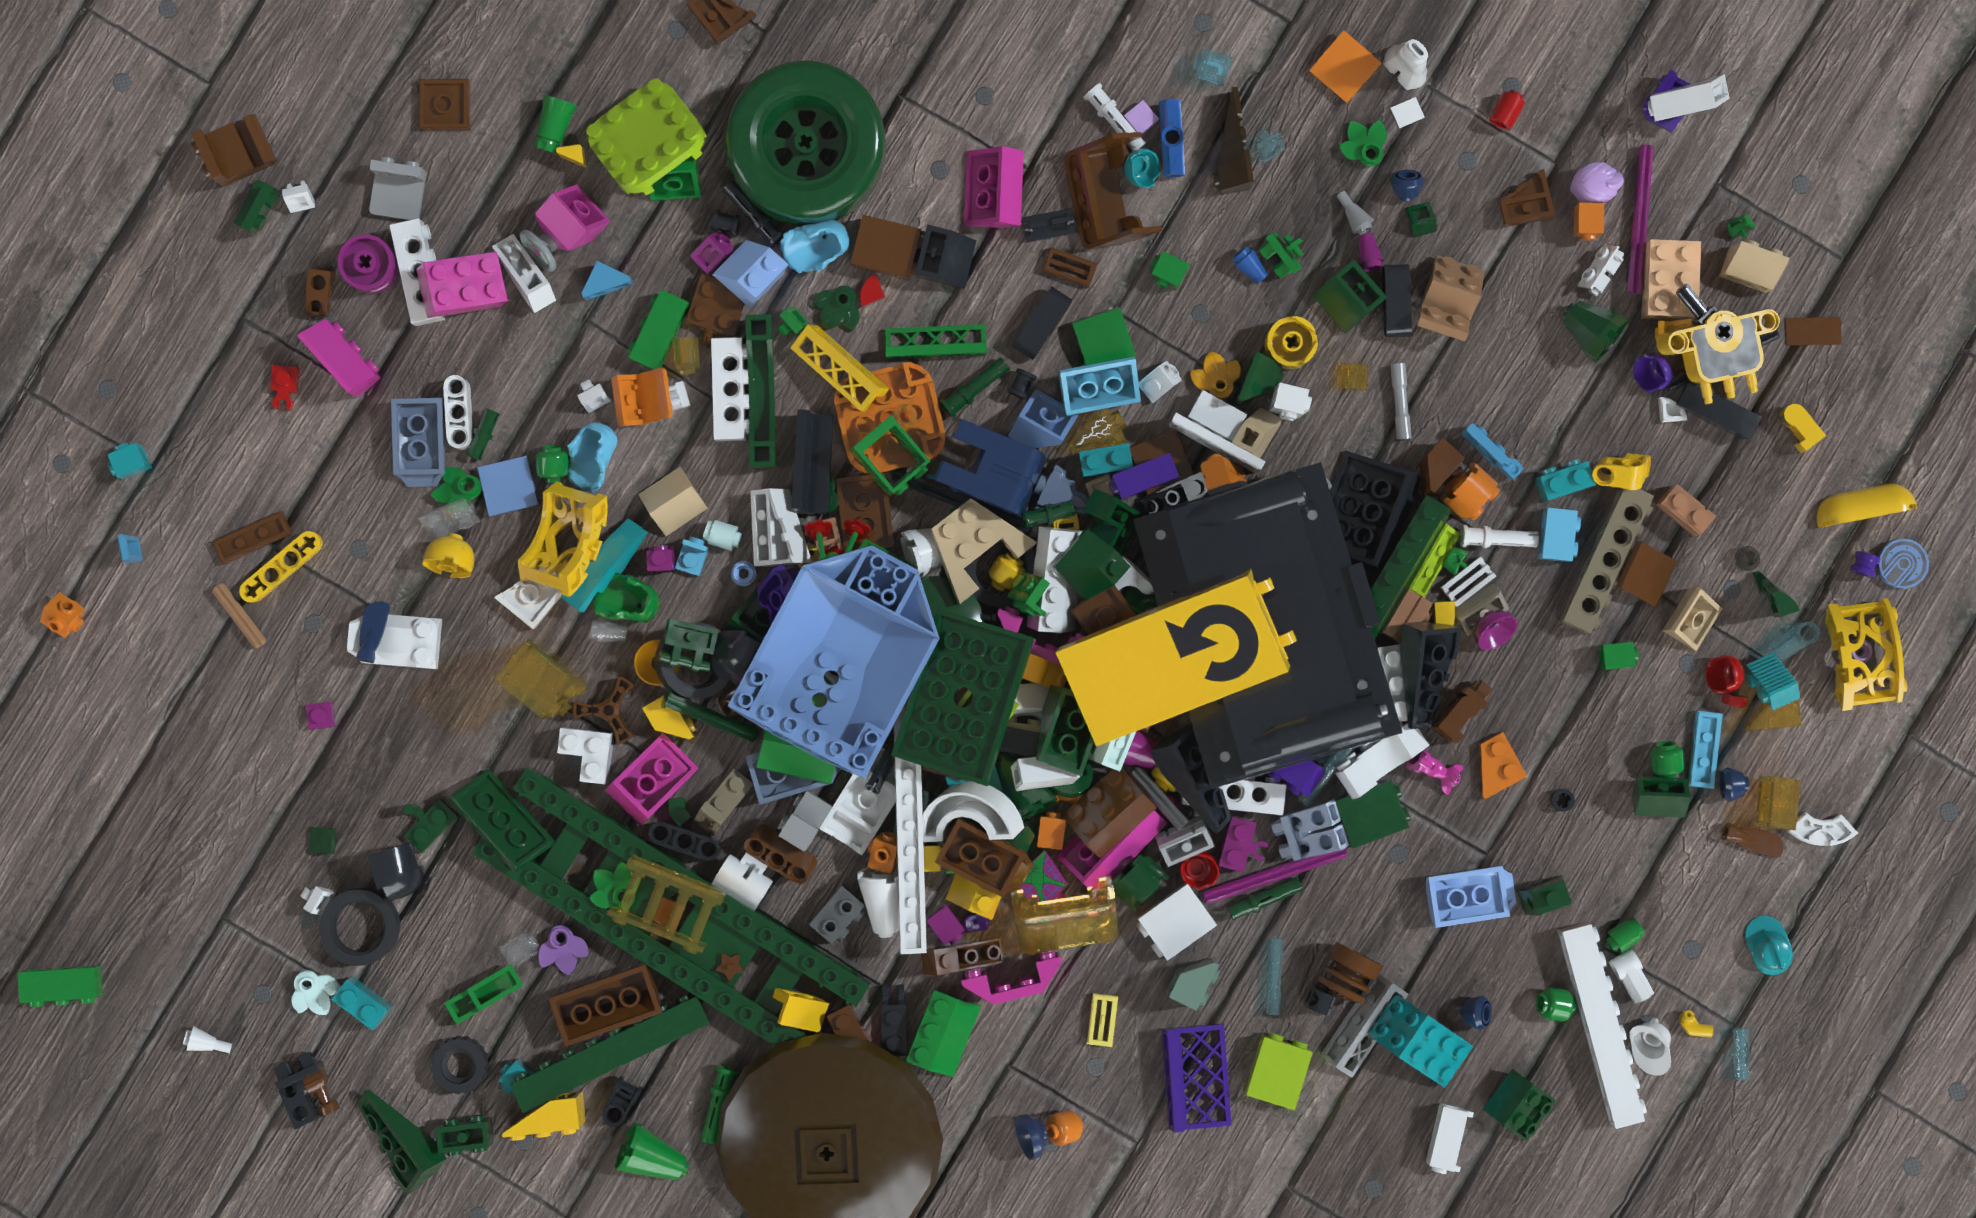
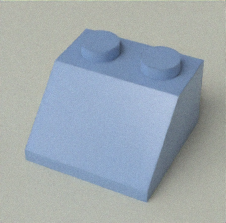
M746 240L714 272L713 276L751 309L781 278L788 263L770 247Z

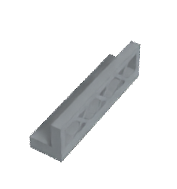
M1379 975L1376 981L1371 980L1367 986L1371 989V992L1363 991L1361 996L1367 999L1365 1004L1357 1002L1354 1004L1320 1054L1323 1059L1350 1077L1354 1076L1377 1042L1370 1037L1369 1033L1374 1027L1377 1017L1382 1015L1389 1005V1000L1396 991L1397 995L1404 999L1409 995L1382 975ZM1368 1035L1366 1042L1361 1045L1363 1038ZM1351 1057H1353V1061L1351 1062L1349 1067H1344L1348 1060Z

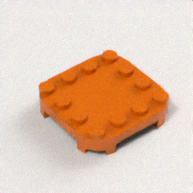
M904 362L903 364L870 371L889 390L884 397L876 396L865 412H861L836 390L834 404L846 453L851 465L857 471L869 474L849 450L890 415L893 416L929 460L935 459L942 453L945 444V429L933 380L929 372L922 366L912 362ZM849 377L842 381V386L850 385ZM855 387L856 398L863 403L870 393L864 387ZM889 430L863 452L880 473L917 464Z

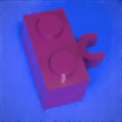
M1231 816L1217 860L1218 866L1244 872L1249 853L1257 860L1265 859L1264 856L1258 855L1256 850L1259 846L1268 847V844L1264 841L1252 843L1257 823Z

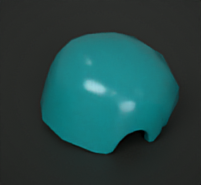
M1142 148L1134 150L1128 155L1124 165V174L1130 183L1140 188L1155 186L1154 180L1161 175L1159 159L1155 152Z

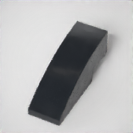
M1686 382L1676 403L1678 407L1716 428L1726 430L1740 439L1751 440L1762 417L1715 393H1712L1713 402L1705 404L1701 388Z

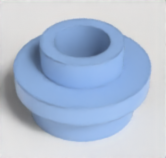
M747 561L736 563L731 570L732 580L740 586L752 584L756 578L755 567ZM742 569H747L749 572L748 577L745 579L739 575Z

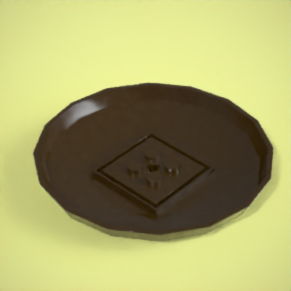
M820 1033L780 1042L744 1067L721 1104L715 1148L726 1188L749 1218H914L937 1182L943 1136L933 1097L906 1062L869 1040ZM824 1147H829V1151L834 1152L830 1154V1158H825V1155L820 1153L824 1150Z

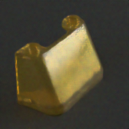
M1111 876L1098 878L1099 885L1094 890L1092 887H1087L1088 895L1038 902L1037 895H1032V899L1025 897L1023 890L1010 891L1020 951L1033 955L1039 952L1111 943L1119 935L1116 899Z

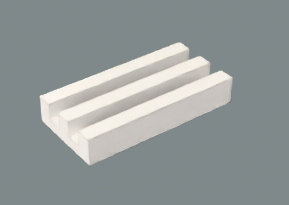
M1480 556L1440 588L1451 602L1455 601V607H1458L1494 579L1496 575ZM1477 565L1481 566V569L1452 592L1449 591L1448 588ZM1486 573L1488 575L1477 585H1475L1468 592H1466L1464 595H1462L1459 599L1456 600V598L1454 597L1455 595L1461 592L1464 588L1470 585L1482 574Z

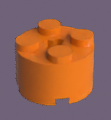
M1472 462L1468 465L1471 467L1470 470L1465 472L1462 469L1444 489L1447 493L1446 497L1442 495L1440 497V500L1463 520L1468 518L1475 520L1484 510L1482 506L1488 500L1492 501L1500 492V489L1497 487V481L1477 463Z

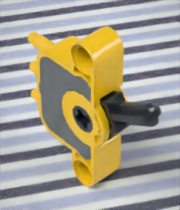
M1688 284L1680 286L1677 289L1676 295L1695 316L1691 321L1694 326L1661 334L1657 339L1658 351L1664 355L1682 354L1686 374L1692 382L1700 384L1705 404L1713 402L1710 383L1722 380L1727 398H1735L1733 378L1745 375L1750 393L1757 392L1758 383L1755 372L1763 364V351L1759 335L1773 332L1778 328L1780 323L1778 314L1773 310H1761L1736 316L1729 311H1718L1714 305L1706 306ZM1762 317H1764V319H1765V325H1764V326H1763L1762 323H1761ZM1672 338H1673L1674 341H1675V347H1674V348H1672V346H1671V339H1672Z

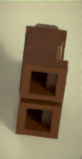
M1481 679L1478 681L1474 680L1469 687L1460 688L1456 693L1459 697L1451 701L1430 728L1449 744L1459 743L1464 736L1459 730L1469 718L1475 717L1480 709H1484L1488 705V702L1484 699L1492 691V688Z

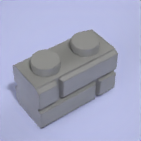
M1200 816L1188 820L1187 824L1181 829L1172 827L1167 832L1163 831L1155 836L1168 867L1215 847L1207 826Z

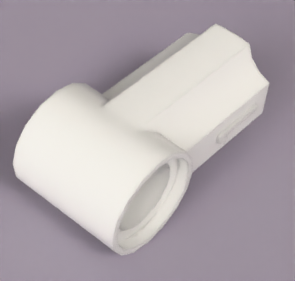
M1632 949L1609 961L1614 974L1623 982L1635 1004L1650 998L1654 994L1641 970L1643 966Z

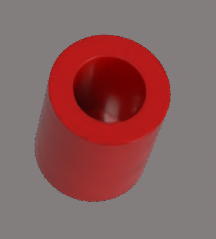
M1515 90L1504 91L1493 109L1489 121L1501 129L1510 131L1525 105V101L1522 99L1523 95Z

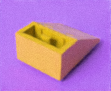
M583 1091L564 1093L543 1103L511 1125L502 1133V1137H510V1141L525 1139V1136L529 1134H535L536 1138L551 1136V1133L555 1131H561V1135L576 1133V1130L580 1129L586 1122Z

